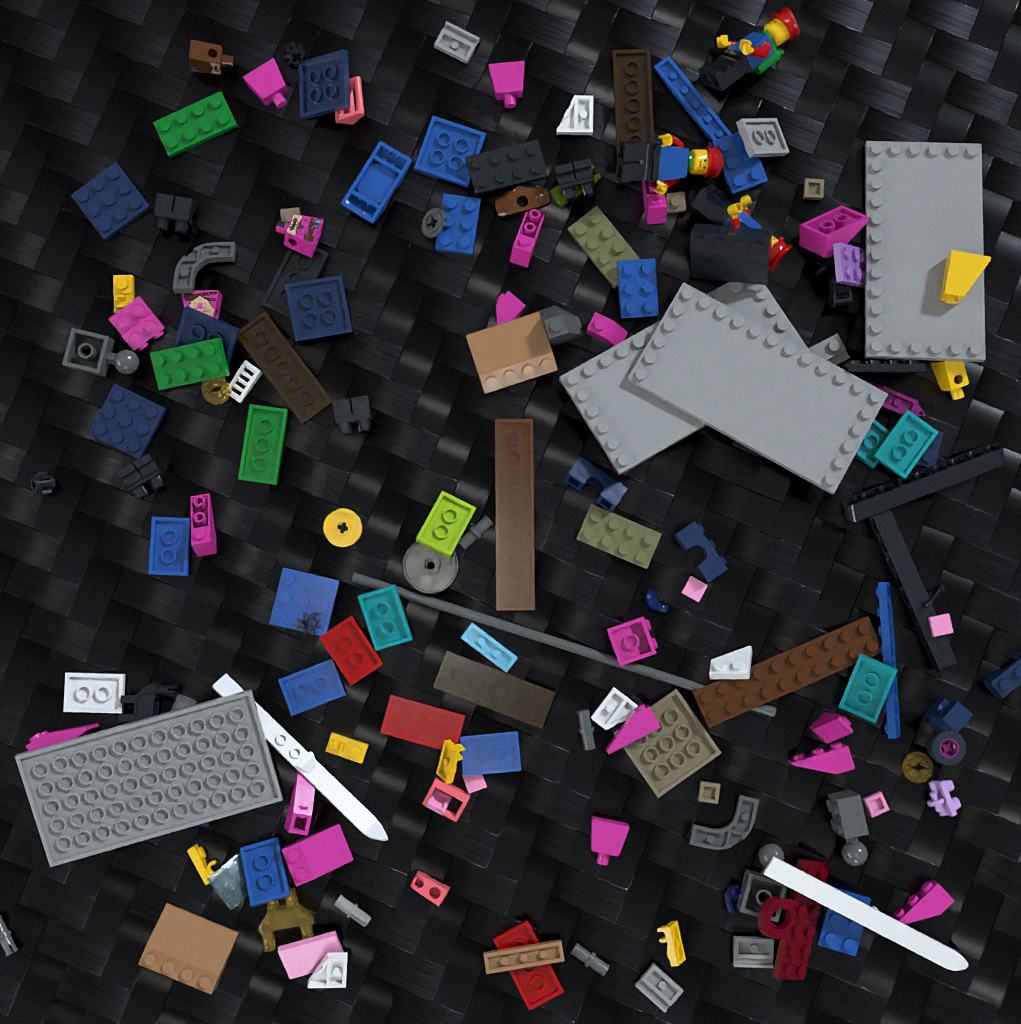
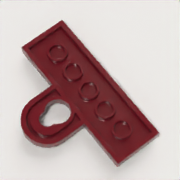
M798 859L796 868L826 883L830 864L823 861ZM791 889L790 898L774 896L765 901L758 915V927L765 936L780 939L772 976L777 979L804 980L821 904ZM779 909H784L785 919L780 926H775L771 922L772 914Z

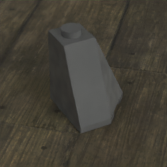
M557 306L539 311L551 347L585 336L579 317Z

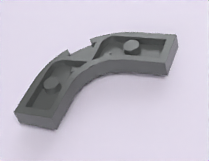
M235 242L206 243L193 248L194 251L186 257L183 256L175 269L174 293H194L197 272L208 263L235 262Z
M739 795L732 821L722 828H709L693 824L689 844L713 850H722L733 847V845L744 840L754 825L759 799Z

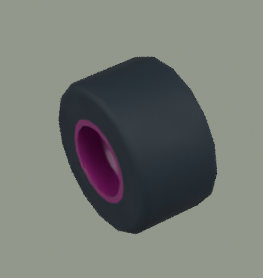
M938 729L928 737L926 743L927 752L935 762L948 766L955 765L964 758L966 743L958 733Z

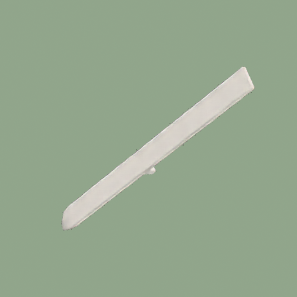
M227 674L212 686L221 697L244 691ZM256 703L266 740L363 834L371 839L387 841V834L380 822L315 760V756L311 751L308 753Z
M774 856L763 872L764 875L946 969L959 971L968 967L967 961L957 951L880 912L877 907L873 905L871 907Z

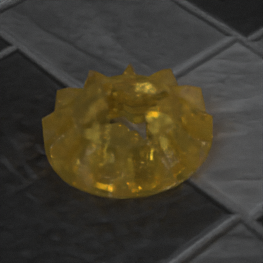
M225 377L206 380L202 383L203 396L208 402L215 405L226 402L232 391H230V384L227 383ZM215 385H216V387H221V390H219V393H218V391H216V392H215V391H213V392L211 391V390H213V388H215Z
M912 752L903 760V774L911 782H926L932 777L934 770L933 761L925 753ZM918 762H920L921 766L925 767V769L920 770L919 773H917V770L911 768L917 766Z

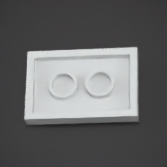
M65 673L63 712L124 713V704H121L120 700L121 695H125V674Z

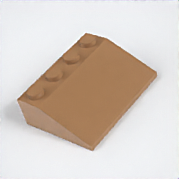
M539 311L466 335L485 394L558 370Z
M167 903L148 940L139 965L212 994L217 988L239 932Z

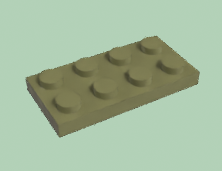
M598 206L567 229L613 288L618 286L616 261L640 259Z
M591 504L576 540L647 569L662 534Z

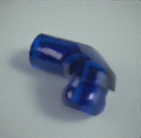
M654 589L648 590L645 595L648 607L651 610L667 614L669 605L659 602L656 596L657 592Z

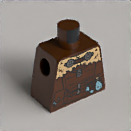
M191 40L189 53L191 72L221 74L222 66L233 68L234 56L223 55L222 46Z

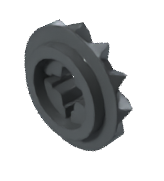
M433 208L426 213L422 221V232L425 236L433 238L438 237L439 233H443V227L446 226L445 221L447 219L444 211L439 208Z

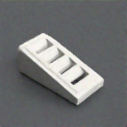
M245 360L225 393L241 403L263 373ZM247 369H249L254 374L251 376L248 373H246ZM243 375L249 379L248 383L241 378ZM240 382L246 387L242 389L237 383ZM233 388L239 390L241 392V395L239 396L238 394L233 392Z

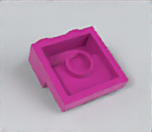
M140 295L109 318V321L119 331L133 351L137 348L141 351L148 345L147 341L152 337L157 339L164 333L162 331L164 325Z
M639 617L607 629L619 666L656 654L655 649L658 646L655 638L650 636L651 626L648 619L645 620L644 617Z

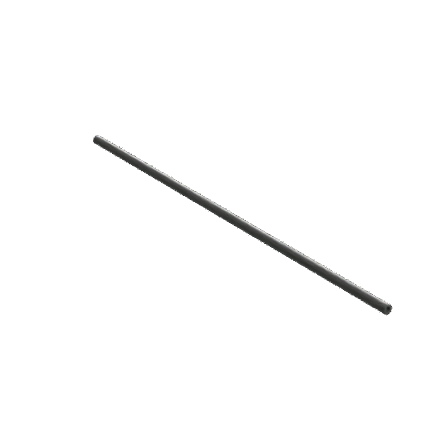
M355 572L352 577V582L374 589L393 585ZM396 586L399 597L690 691L706 686L635 662L619 666L616 656ZM765 704L751 709L774 717L776 713L775 707Z

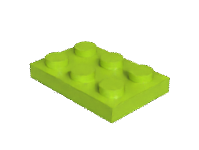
M442 491L416 537V541L450 558L476 511V507Z

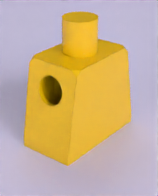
M930 362L940 389L942 391H950L953 400L965 397L962 387L968 385L969 380L964 362Z

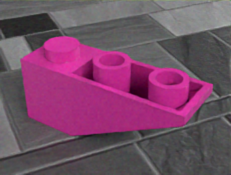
M652 180L642 181L647 225L666 223L667 216L665 194L661 196L653 191V189L657 188L658 184L657 181Z
M536 209L526 211L512 248L511 263L528 267L546 212Z
M210 494L190 496L191 545L197 556L217 554L216 532Z
M826 711L809 727L827 744L853 732L850 727L851 723L847 718L841 717L839 714L836 715L834 712L831 714Z
M841 742L831 744L830 748L825 750L823 748L811 750L812 753L804 755V753L796 754L793 756V759L788 760L794 766L833 774L855 769L849 747Z
M298 770L284 828L289 833L308 836L313 812L315 787Z
M932 879L925 882L917 894L910 896L907 904L902 908H898L893 913L892 918L903 924H908L941 915L954 900L939 883Z

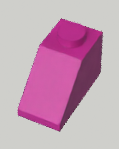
M509 291L506 294L502 293L496 300L497 325L519 318L526 309V305Z
M595 312L586 334L614 347L625 340L628 332L613 320Z

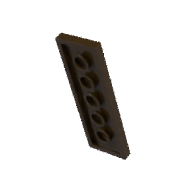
M650 49L612 51L617 155L619 140L654 142Z
M265 311L240 329L238 340L303 425L332 404L333 400Z
M447 651L433 686L436 689L542 729L555 694L554 691Z

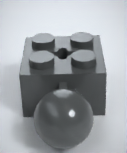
M72 328L62 365L69 369L106 377L110 364L115 365V368L120 373H134L138 369L139 358L131 350H122L117 354L113 353L116 341L109 336Z
M850 789L828 794L829 800H826L829 812H832V829L846 839V844L842 848V857L847 864L860 866L866 861L868 852L865 845L859 842L857 837L869 834L861 796Z
M766 844L760 849L759 860L763 865L761 872L745 869L736 904L740 912L758 917L760 909L766 900L774 896L785 897L787 886L763 874L773 856L784 861V853L778 845ZM761 892H764V893H765V896H761V897L759 898L758 895H759ZM782 909L772 914L771 921H779Z

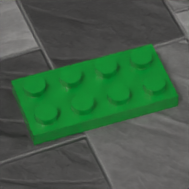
M221 91L153 122L170 158L238 127Z
M221 337L150 353L159 390L230 375Z
M249 405L238 480L277 485L288 409Z

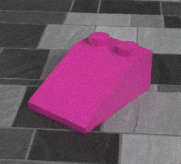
M841 205L800 224V246L822 257H831L834 255L833 244L839 242L848 244L869 221V217Z
M99 724L78 726L49 733L47 731L41 734L38 733L29 739L31 743L25 747L30 751L88 735L97 729Z
M340 823L285 845L282 849L296 887L354 860Z

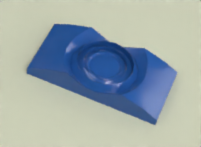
M380 141L342 200L341 205L374 224L385 210L394 191L402 183L413 160Z

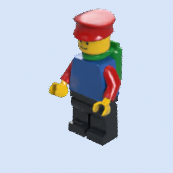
M784 7L778 14H772V21L764 26V31L760 33L752 32L738 42L731 40L728 42V35L717 37V47H727V50L724 51L725 55H720L716 62L709 67L703 65L697 69L704 85L723 91L746 72H756L760 75L778 62L784 50L780 49V47L776 48V46H780L786 40H792L794 36H800V29L791 10Z
M670 134L658 136L662 139V142L619 140L617 158L622 161H617L615 179L621 182L657 181L658 186L653 191L661 196L666 193L669 187L679 182L681 178H685L688 171L692 175L716 178L723 168L722 154L715 146L712 148L694 149L689 152V148H684L683 142Z
M710 184L699 192L691 204L692 207L712 222L717 223V225L762 229V226L750 217V209H747V206L751 205L752 201L749 195L741 197L740 202L732 204L730 201L723 200L715 193L717 188ZM772 235L770 272L776 268L792 247V245L785 244L782 236L776 239Z

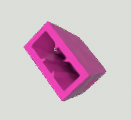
M274 58L243 76L248 87L265 105H269L272 102L275 103L277 108H282L286 105L287 101L283 95L288 93V89Z
M524 61L489 64V75L497 100L504 99L505 108L516 107L515 98H521L523 95Z
M595 816L591 817V851L598 852L596 863L608 865L610 855L619 856L629 830L628 823Z

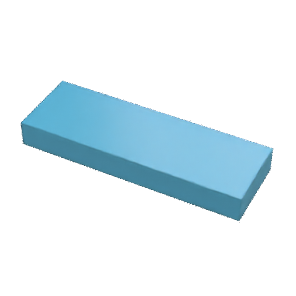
M473 622L461 636V639L506 673L518 658Z

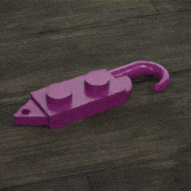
M864 380L888 393L881 408L900 416L907 409L917 417L926 416L918 404L919 401L885 386Z

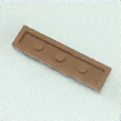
M561 939L483 952L486 974L565 961Z

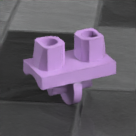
M951 780L929 782L932 799L927 801L928 806H935L936 812H939L940 816L950 815L953 817L957 815L956 810L961 807L960 801L957 797H951L949 794L950 791L954 790L953 782Z

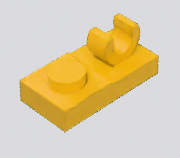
M113 275L114 313L135 299L133 275Z
M332 732L326 752L362 764L369 744Z
M444 740L436 772L445 784L453 783L457 761L463 759L460 751H465L461 744L455 745L451 740Z
M198 844L187 850L204 884L211 883L215 879L214 876L219 875L221 869L218 871L211 869V866L217 861L212 860L207 865L206 853Z
M671 921L666 926L658 928L657 932L665 933V937H662L659 941L661 943L667 942V957L672 967L679 966L686 960L678 921Z

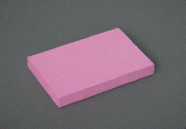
M336 931L278 947L279 956L289 979L313 973L327 953H344Z

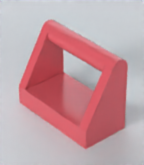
M359 76L349 79L350 108L335 111L336 123L353 125L365 115L361 77ZM353 89L355 91L356 111L354 106Z
M436 776L422 804L427 805L435 787L462 801L457 813L446 809L443 816L457 822L471 794L451 783L445 784L440 777Z

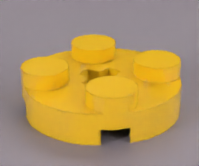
M338 509L326 517L323 530L330 543L338 547H348L354 545L359 540L363 526L361 519L355 512L349 509ZM346 523L348 531L340 533L341 530L338 529V526Z

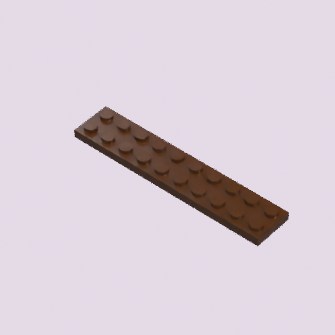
M495 419L496 611L535 610L533 419Z
M866 616L752 665L749 679H720L692 691L707 727L710 728L855 665L860 654L870 658L880 654L879 648L881 643L869 617Z

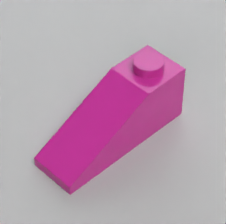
M641 704L634 708L635 712L629 715L605 748L608 754L661 728L649 705Z

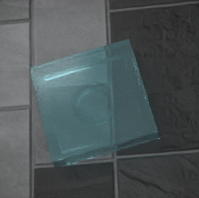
M239 853L207 878L230 910L249 896L242 857Z

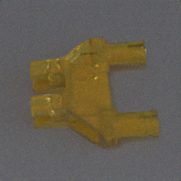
M295 887L289 888L291 896L286 897L287 905L279 906L278 900L267 903L268 913L257 929L258 933L262 935L264 952H268V949L270 951L276 949L273 934L275 930L298 926L301 929L302 940L314 937L312 929L314 917L298 903Z

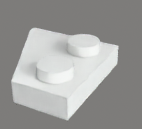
M574 95L569 108L564 114L563 120L557 128L556 135H593V96Z
M747 646L712 659L709 672L710 679H749L752 647Z
M613 687L590 718L607 730L620 722L626 721L629 715L635 712L634 708L638 705Z
M347 952L327 953L308 979V988H346Z

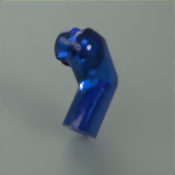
M731 885L724 894L728 914L737 912L735 901L741 893L739 885Z

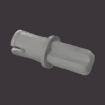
M340 895L334 906L346 913L348 918L351 917L365 927L371 920V917L358 908V904L354 905L344 898L343 895Z

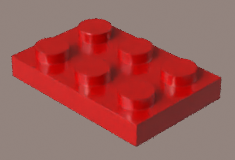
M352 616L319 637L351 686L383 665V662Z

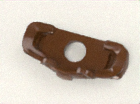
M517 186L514 190L506 193L505 196L497 199L495 206L499 216H508L542 207L550 202V196L545 187ZM520 196H525L528 199V204L525 207H520L517 204V199Z

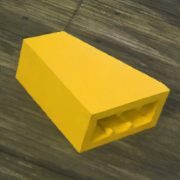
M951 250L946 258L939 300L945 301L947 304H959L991 261V257Z

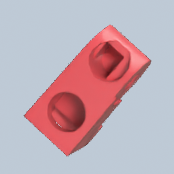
M421 871L417 872L410 884L415 891L437 906L443 902L450 890V887L438 882L434 878L432 879Z

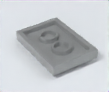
M777 118L740 119L736 122L749 158L785 156L789 153Z

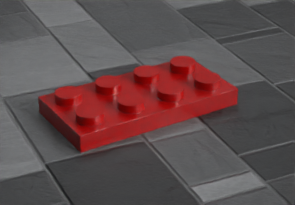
M391 694L380 733L442 750L444 740H451L455 745L458 744L466 715Z
M528 919L493 937L498 950L540 943ZM551 964L509 970L529 1011L564 993V989Z

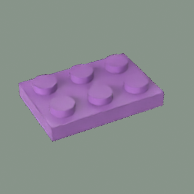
M841 242L833 244L836 282L865 288V249Z

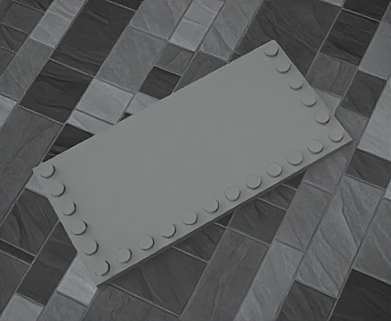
M866 141L865 215L869 217V221L865 224V358L984 362L986 360L984 270L959 304H947L945 301L939 300L946 258L951 250L984 256L982 144Z
M728 282L706 294L809 350L766 285ZM661 320L559 377L562 385L619 476L706 426L703 422L627 381Z
M684 282L627 378V381L832 495L835 493L888 393Z
M252 689L26 751L15 756L50 867L283 800Z

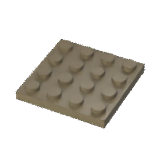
M674 689L650 706L661 728L623 747L658 798L721 754V751L677 689ZM617 729L615 732H613V734L616 735V733L619 731V729Z

